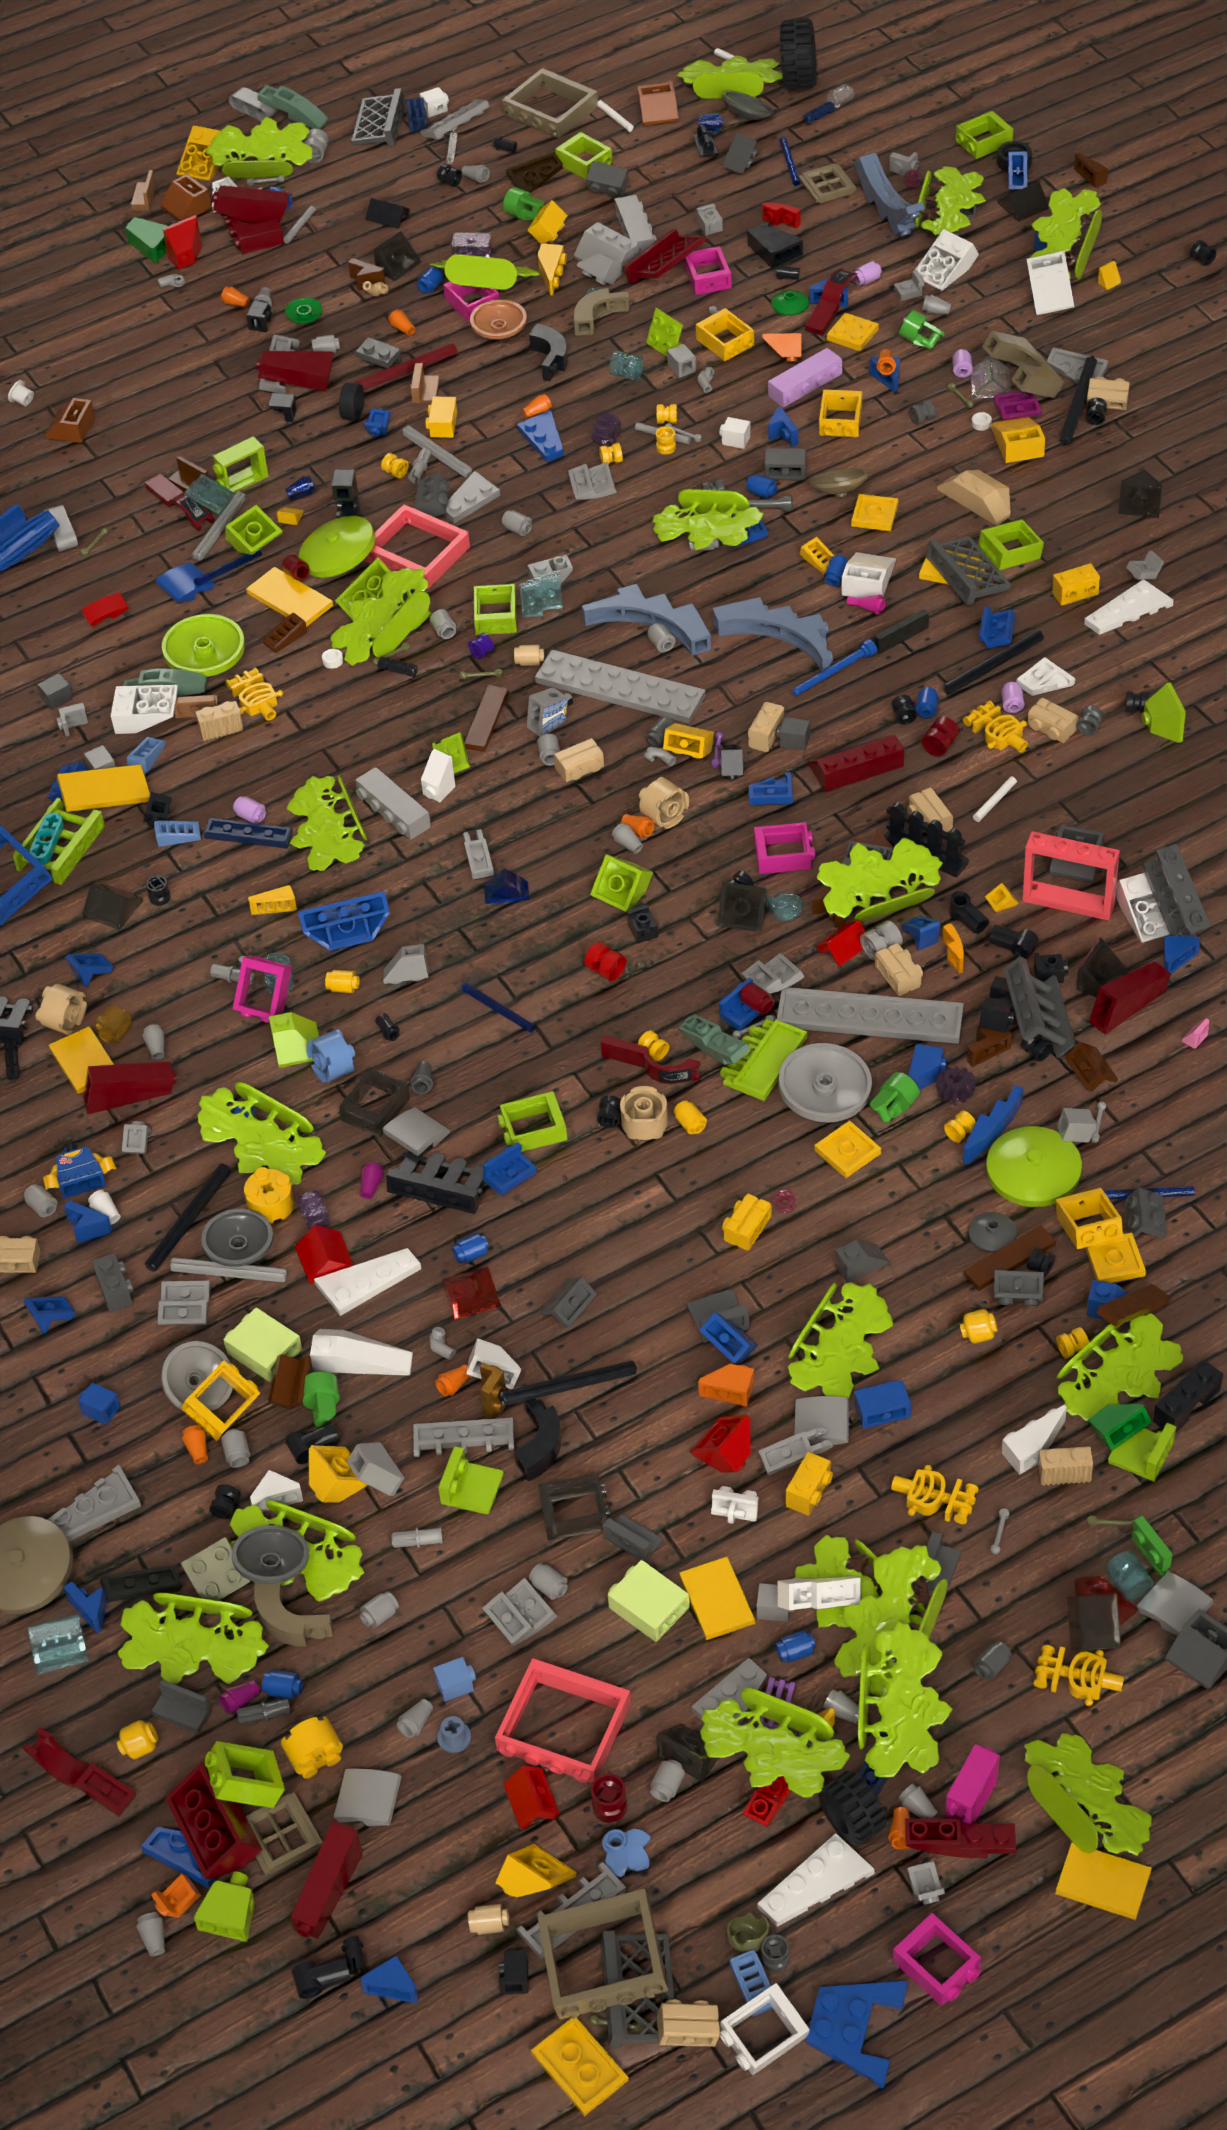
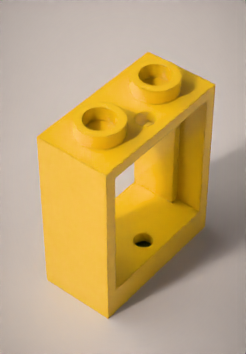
M726 308L696 324V340L723 361H727L755 345L754 330ZM728 329L737 337L724 344L715 335Z
M823 390L819 418V436L859 437L862 391ZM827 410L856 411L855 420L826 419Z
M1102 1188L1056 1199L1057 1219L1077 1249L1123 1238L1122 1218ZM1101 1214L1104 1219L1079 1227L1074 1222V1220Z
M223 1360L184 1401L181 1409L218 1441L256 1401L260 1392L252 1381L244 1379L239 1374V1370L233 1364H228ZM219 1376L246 1399L225 1423L198 1400Z

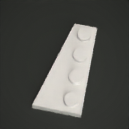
M1143 579L1086 617L1085 625L1100 635L1121 627L1123 622L1136 621L1140 619L1141 615L1146 613L1151 615L1158 612V609L1164 606L1166 608L1172 607L1173 599Z
M406 1248L315 1278L314 1282L341 1316L421 1270V1264L411 1251Z
M835 1833L757 1904L758 1909L778 1927L808 1910V1907L820 1901L822 1903L828 1900L830 1895L841 1889L846 1890L852 1887L854 1882L874 1875L875 1869Z

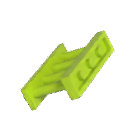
M56 798L22 843V846L28 852L30 851L42 820L47 814L58 813L63 820L81 825L80 829L76 832L63 829L60 837L71 841L65 847L56 845L53 853L60 856L56 861H49L43 865L51 871L54 883L62 885L103 830L105 824L101 811L94 809L89 817L84 818L64 811L61 799ZM15 850L13 859L17 871L21 872L29 862Z

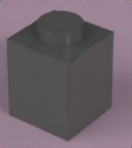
M59 673L37 684L41 700L50 710L73 700L71 683Z
M784 717L783 724L779 725L777 730V738H780V747L806 750L810 736V721Z

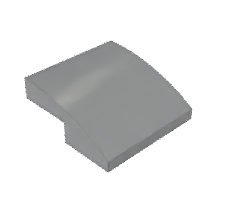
M608 462L590 469L587 464H583L568 470L576 499H594L617 493Z
M781 953L765 965L758 960L741 973L746 980L751 978L753 983L770 994L783 990L804 978L801 970Z
M417 1108L403 1112L383 1127V1133L416 1156H419L430 1145L433 1147L437 1146L450 1133L449 1129Z
M162 1281L161 1301H159L158 1326L207 1325L211 1291L210 1281Z
M834 1396L796 1399L795 1435L824 1426L827 1433L815 1440H809L810 1444L830 1440L832 1445L848 1443L849 1399Z
M1168 1571L1139 1602L1137 1608L1139 1613L1159 1621L1163 1630L1178 1636L1182 1627L1198 1609L1206 1612L1214 1602L1202 1590Z
M526 1578L522 1579L506 1594L501 1591L482 1608L513 1646L528 1639L557 1618V1615Z
M345 1769L334 1818L338 1822L362 1821L366 1826L390 1825L401 1781L400 1774L372 1769Z

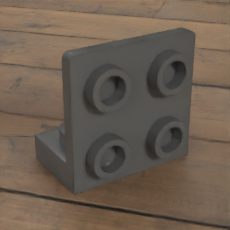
M732 1289L687 1303V1308L703 1343L709 1342V1340L699 1330L714 1312L726 1318L742 1331L749 1329V1311L745 1304L739 1305Z

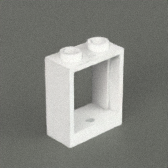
M777 1983L723 2019L719 2028L721 2030L720 2037L727 2047H733L737 2053L736 2060L744 2071L749 2070L752 2076L807 2038L810 2031ZM770 2003L792 2036L755 2061L732 2028Z

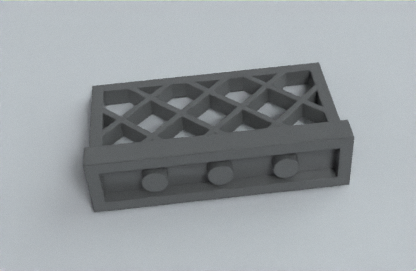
M402 88L395 89L393 95L362 99L351 140L352 145L387 141L388 147L395 146L406 105Z
M970 536L939 543L937 539L929 540L926 558L966 605L974 604L975 598L1011 589L1010 582ZM967 544L971 549L964 548L961 546ZM945 549L952 550L954 553L947 552ZM959 552V553H962V554H966V555H968V556H967V557H964V556L957 555L956 553ZM970 557L979 558L981 561L971 559ZM956 561L964 563V566L957 564ZM967 564L976 566L978 569L967 567ZM981 568L990 570L991 573L981 571ZM966 573L972 574V575H975V576H974V578H973V577H969ZM979 576V577H982V578H985V579H989V580H988V582H987V581H983V580L977 579V577ZM991 581H996V582H999V583H1001V584H1000V585H997V584L991 583ZM976 585L981 586V587H985V588L978 590V587H977Z
M603 1931L600 1949L604 1986L625 1981L622 1973L628 1966L639 1977L649 1974L653 1969L652 1963L643 1971L633 1962L640 1953L651 1961L650 1952L645 1949L648 1946L646 1934L615 1935L614 1931ZM657 1934L659 1943H662L663 1952L661 1956L664 1959L663 1966L669 1990L661 1994L668 2000H675L668 1934ZM619 1944H631L637 1951L628 1958L620 1951ZM644 1997L639 1999L642 2003L635 2011L627 2005L620 2004L606 2008L609 2048H620L621 2044L659 2043L658 2031L653 2028L657 2023V2016L648 2024L638 2015L645 2006L649 2007L654 2013H658L659 2008L650 2001L652 1998ZM633 2019L645 2028L637 2035H628L627 2025Z

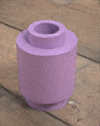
M870 261L856 268L854 271L857 273L855 283L858 286H865L879 279L882 272L880 265Z
M964 349L956 351L952 357L954 374L960 378L968 377L973 371L971 354Z
M1016 682L1006 683L1001 691L1003 708L1006 712L1017 713L1025 705L1022 688Z
M240 796L234 802L233 810L237 816L251 823L258 824L266 816L265 806L247 796Z

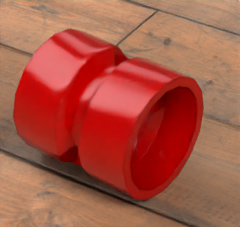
M602 942L594 943L587 951L584 959V965L588 969L599 973L600 976L610 982L617 980L621 976L627 963L624 955L612 950Z

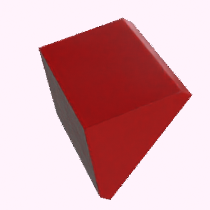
M314 1225L295 1245V1250L309 1285L315 1283V1278L354 1266L340 1231Z

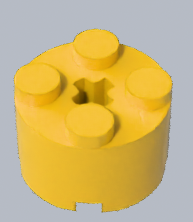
M261 1167L247 1179L244 1185V1195L248 1209L262 1214L270 1224L280 1218L283 1220L291 1214L294 1208V1197L288 1175L279 1170Z
M325 1716L320 1721L317 1717H312L299 1723L290 1730L292 1735L287 1740L285 1736L281 1740V1746L295 1772L302 1774L304 1779L314 1776L318 1772V1768L326 1764L327 1766H333L341 1760L340 1753L343 1749V1744L330 1721Z

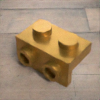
M482 1363L480 1366L482 1380L480 1391L484 1418L495 1419L505 1408L499 1401V1393L506 1390L504 1371L497 1366Z

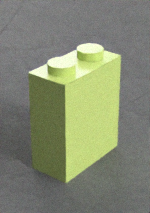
M257 1307L250 1314H246L241 1323L233 1330H230L223 1339L228 1355L269 1382L273 1379L277 1356L282 1354L295 1358L302 1351L299 1335Z
M642 1560L636 1566L630 1567L619 1584L615 1583L608 1592L609 1608L655 1642L690 1608L689 1594Z

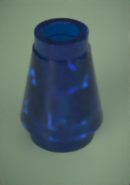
M303 476L285 488L289 499L310 495L316 490L310 476Z

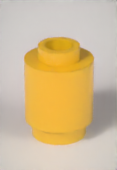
M333 970L332 972H327L325 978L326 989L331 990V992L354 993L360 984V978L356 976L355 971Z
M685 1100L675 1107L674 1114L676 1120L689 1134H699L705 1129L707 1119L693 1103Z

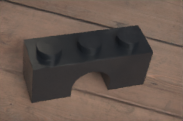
M335 469L332 492L334 501H337L336 519L345 516L361 517L355 470Z
M995 976L990 988V996L985 998L981 1007L979 1028L1006 1033L1009 1025L1014 1024L1016 1013L1006 978Z
M1202 1360L1155 1405L1153 1422L1162 1429H1164L1166 1423L1176 1426V1432L1179 1431L1189 1421V1415L1198 1402L1205 1406L1221 1391L1223 1373L1205 1360Z

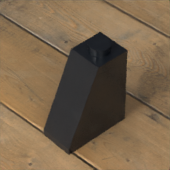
M765 224L747 230L748 246L771 268L803 255V239Z

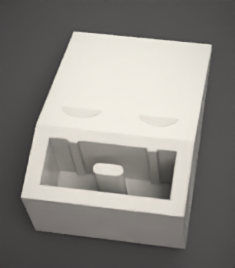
M943 229L915 270L919 276L923 277L925 283L943 291L969 270L979 254L973 243Z
M1062 251L1027 259L1036 315L1074 308L1065 252Z
M856 552L847 562L842 575V595L861 598L881 594L884 597L896 558Z
M178 685L116 686L111 712L115 734L138 733L174 716Z
M1145 873L1119 880L1116 886L1118 903L1140 942L1144 943L1170 935Z

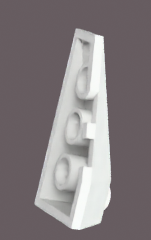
M319 1329L313 1335L310 1357L313 1372L410 1375L413 1352L345 1330Z

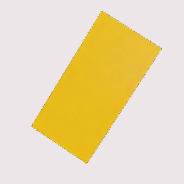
M273 567L246 588L248 595L283 616L287 617L294 612L306 622V627L333 607L332 600L295 580L276 567Z
M141 764L57 774V781L66 812L149 801L150 792Z

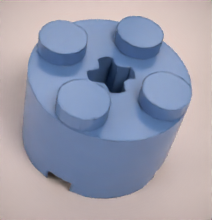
M339 1029L307 1042L308 1058H313L314 1064L311 1067L321 1082H331L354 1071L352 1058L355 1057V1051L351 1044H346Z

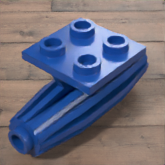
M15 504L0 516V572L17 564L41 546L60 526L48 510L27 519L20 506Z

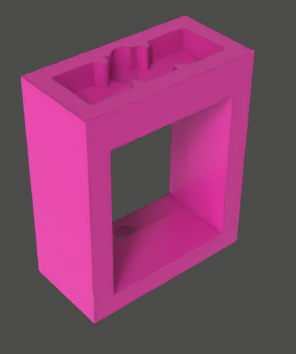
M720 246L693 251L684 258V269L695 295L732 288L731 271ZM719 264L721 269L697 275L695 270L697 267Z
M451 281L443 284L445 300L468 322H470V315L476 307L488 301L500 300L499 292L493 288L457 285ZM475 291L484 297L469 305L462 299V297Z
M806 822L754 827V844L759 874L811 869V860H815V849L810 847V844H813L812 832L807 831ZM802 842L803 853L767 856L765 845Z
M253 955L243 957L233 1010L240 1011V1015L245 1017L259 1016L261 1021L270 1023L269 1016L283 1014L292 966ZM252 969L277 975L270 1011L245 1004Z
M974 1745L946 1796L945 1819H960V1824L976 1823L998 1782L1000 1755L996 1754L994 1750L989 1747Z
M933 1913L893 1949V1962L940 2006H943L948 2000L950 2002L955 2000L960 1994L961 1988L967 1982L972 1983L981 1973V1957ZM936 1935L966 1961L943 1985L913 1959Z

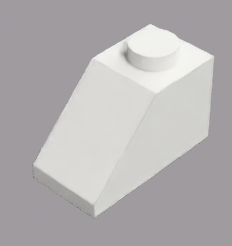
M436 749L431 752L421 778L423 795L427 798L441 802L455 788L452 757Z
M477 1338L469 1356L466 1374L481 1379L480 1366L482 1363L490 1366L494 1365L504 1371L506 1388L513 1389L521 1368L501 1346Z

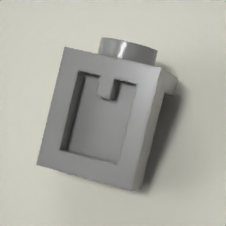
M914 270L912 271V280L894 284V291L901 301L922 296L924 279Z
M132 1121L131 1124H124L123 1153L146 1154L148 1134H151V1129L145 1125V1122Z

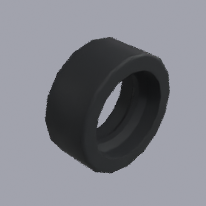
M1019 141L1002 144L997 151L998 167L1008 173V152L1027 151L1028 170L1032 163L1031 147Z
M347 382L343 384L340 392V417L344 420L357 421L361 417L364 406L363 386Z

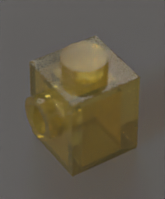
M111 1004L102 1015H99L95 1023L99 1038L105 1042H112L117 1045L132 1027L129 1011Z

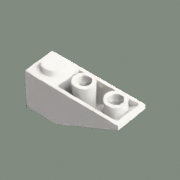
M1065 1405L1058 1409H1051L1042 1418L1028 1422L1024 1428L1017 1432H1010L1002 1440V1454L1019 1475L1038 1464L1039 1450L1049 1449L1066 1421L1067 1407Z

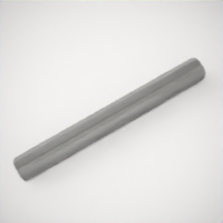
M410 425L403 428L402 431L405 437L421 448L431 451L434 457L465 478H468L473 473V469Z
M236 492L192 552L193 559L201 561L226 528V525H228L245 502V493Z
M175 1257L172 1258L170 1263L171 1271L274 1282H285L287 1279V1270L285 1268L257 1265L229 1267L214 1261Z

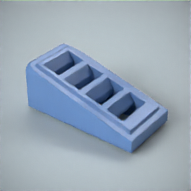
M146 737L127 756V766L141 764L144 775L147 774L165 747L166 741Z
M154 822L158 847L201 840L198 822Z
M755 1950L730 1959V1970L746 2003L771 1987ZM757 1974V1977L746 1982L744 1981V1978ZM762 1984V1988L749 1993V1989ZM768 2003L752 2014V2017L773 2008Z

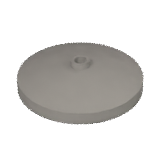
M816 1043L795 1050L784 1060L779 1072L778 1087L784 1102L798 1115L818 1122H838L856 1115L864 1108L870 1097L872 1078L866 1063L853 1051L835 1044Z

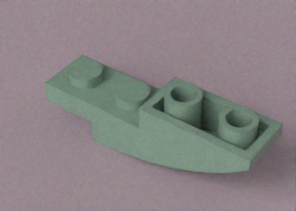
M265 85L257 94L258 101L287 112L288 119L302 122L313 129H321L328 121V117L313 103L282 85L279 89Z
M148 669L141 670L139 678L124 680L123 686L178 685L177 697L205 692L208 679L205 675L187 670Z
M696 1014L685 1019L684 1023L678 1027L679 1031L694 1045L724 1065H727L729 1062L735 1064L751 1050L746 1042L722 1032L719 1025Z

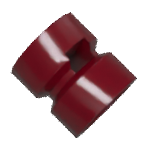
M938 717L921 740L923 748L933 756H943L959 735V727L955 721L948 717Z
M608 1773L598 1776L591 1785L593 1813L602 1822H617L623 1818L627 1811L625 1783L615 1774Z

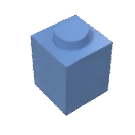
M463 1657L433 1668L435 1680L444 1702L474 1691L472 1681L476 1680L475 1673L471 1665L466 1666Z

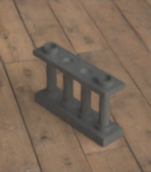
M1174 844L1156 850L1155 853L1158 859L1144 863L1142 869L1170 936L1197 937L1196 932L1208 929L1211 925L1178 845Z
M1021 956L1004 968L1022 1039L1029 1042L1039 1034L1052 1041L1056 1057L1060 1058L1074 1048L1076 1043L1057 976L1053 975L1045 982H1042L1030 975L1027 960Z

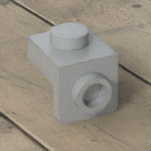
M894 152L890 155V172L910 177L914 171H917L919 167L918 153L914 152L910 157Z
M1149 551L1144 561H1129L1126 568L1138 580L1156 579L1164 561L1153 551Z
M83 703L59 708L60 717L57 718L59 730L64 729L66 737L70 736L68 728L88 723Z
M934 1861L906 1868L915 1901L922 1900L924 1905L940 1901L938 1895L945 1894L944 1888H941Z

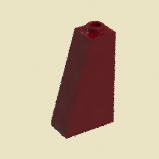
M220 185L218 191H214L211 202L214 203V211L250 224L276 218L280 223L288 205L289 193Z
M263 351L262 357L257 358L256 370H259L258 378L327 391L334 352Z
M1154 961L1100 986L1089 1022L1102 1033H1109L1164 993L1171 973Z
M170 1062L88 1066L83 1094L87 1114H93L171 1094L173 1084H176L177 1080L176 1072L172 1071Z
M332 1821L291 1915L293 1927L299 1935L306 1938L312 1936L319 1939L363 1856L357 1830Z

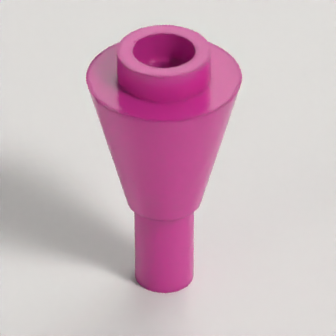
M881 594L861 598L848 597L847 605L859 606L862 609L879 615L885 609V599H883Z

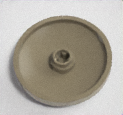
M25 1516L9 1520L0 1525V1612L6 1614H25L35 1611L51 1602L66 1585L73 1565L72 1548L68 1538L53 1522L41 1517Z

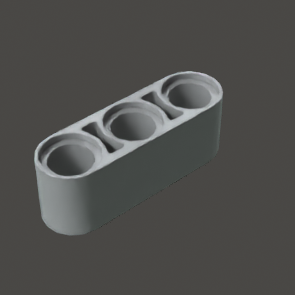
M241 87L229 96V103L235 110L259 121H262L266 116L271 118L278 112L277 108L258 101V93L245 87Z
M59 505L43 510V512L48 510L60 525L52 534L58 551L61 552L78 547L75 532L64 506Z

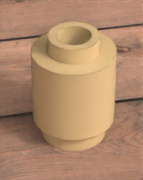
M520 645L515 647V664H520V666H540V661H544V649H540V645Z
M502 1904L475 1907V1910L468 1911L471 1933L477 1932L478 1935L505 1932V1926L510 1924L508 1909H503Z

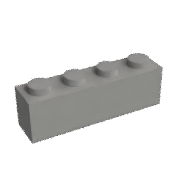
M636 195L616 198L615 213L623 234L639 244L640 254L657 241L655 234L652 235V227L648 223L647 214L643 210V204L638 201Z
M375 767L356 779L357 796L361 800H365L373 811L379 812L387 823L393 824L400 834H404L412 840L431 827L429 812L378 768Z

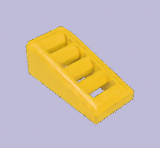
M817 537L801 546L800 555L807 562L825 574L830 558L834 555Z
M290 885L248 897L252 915L297 910L295 896Z

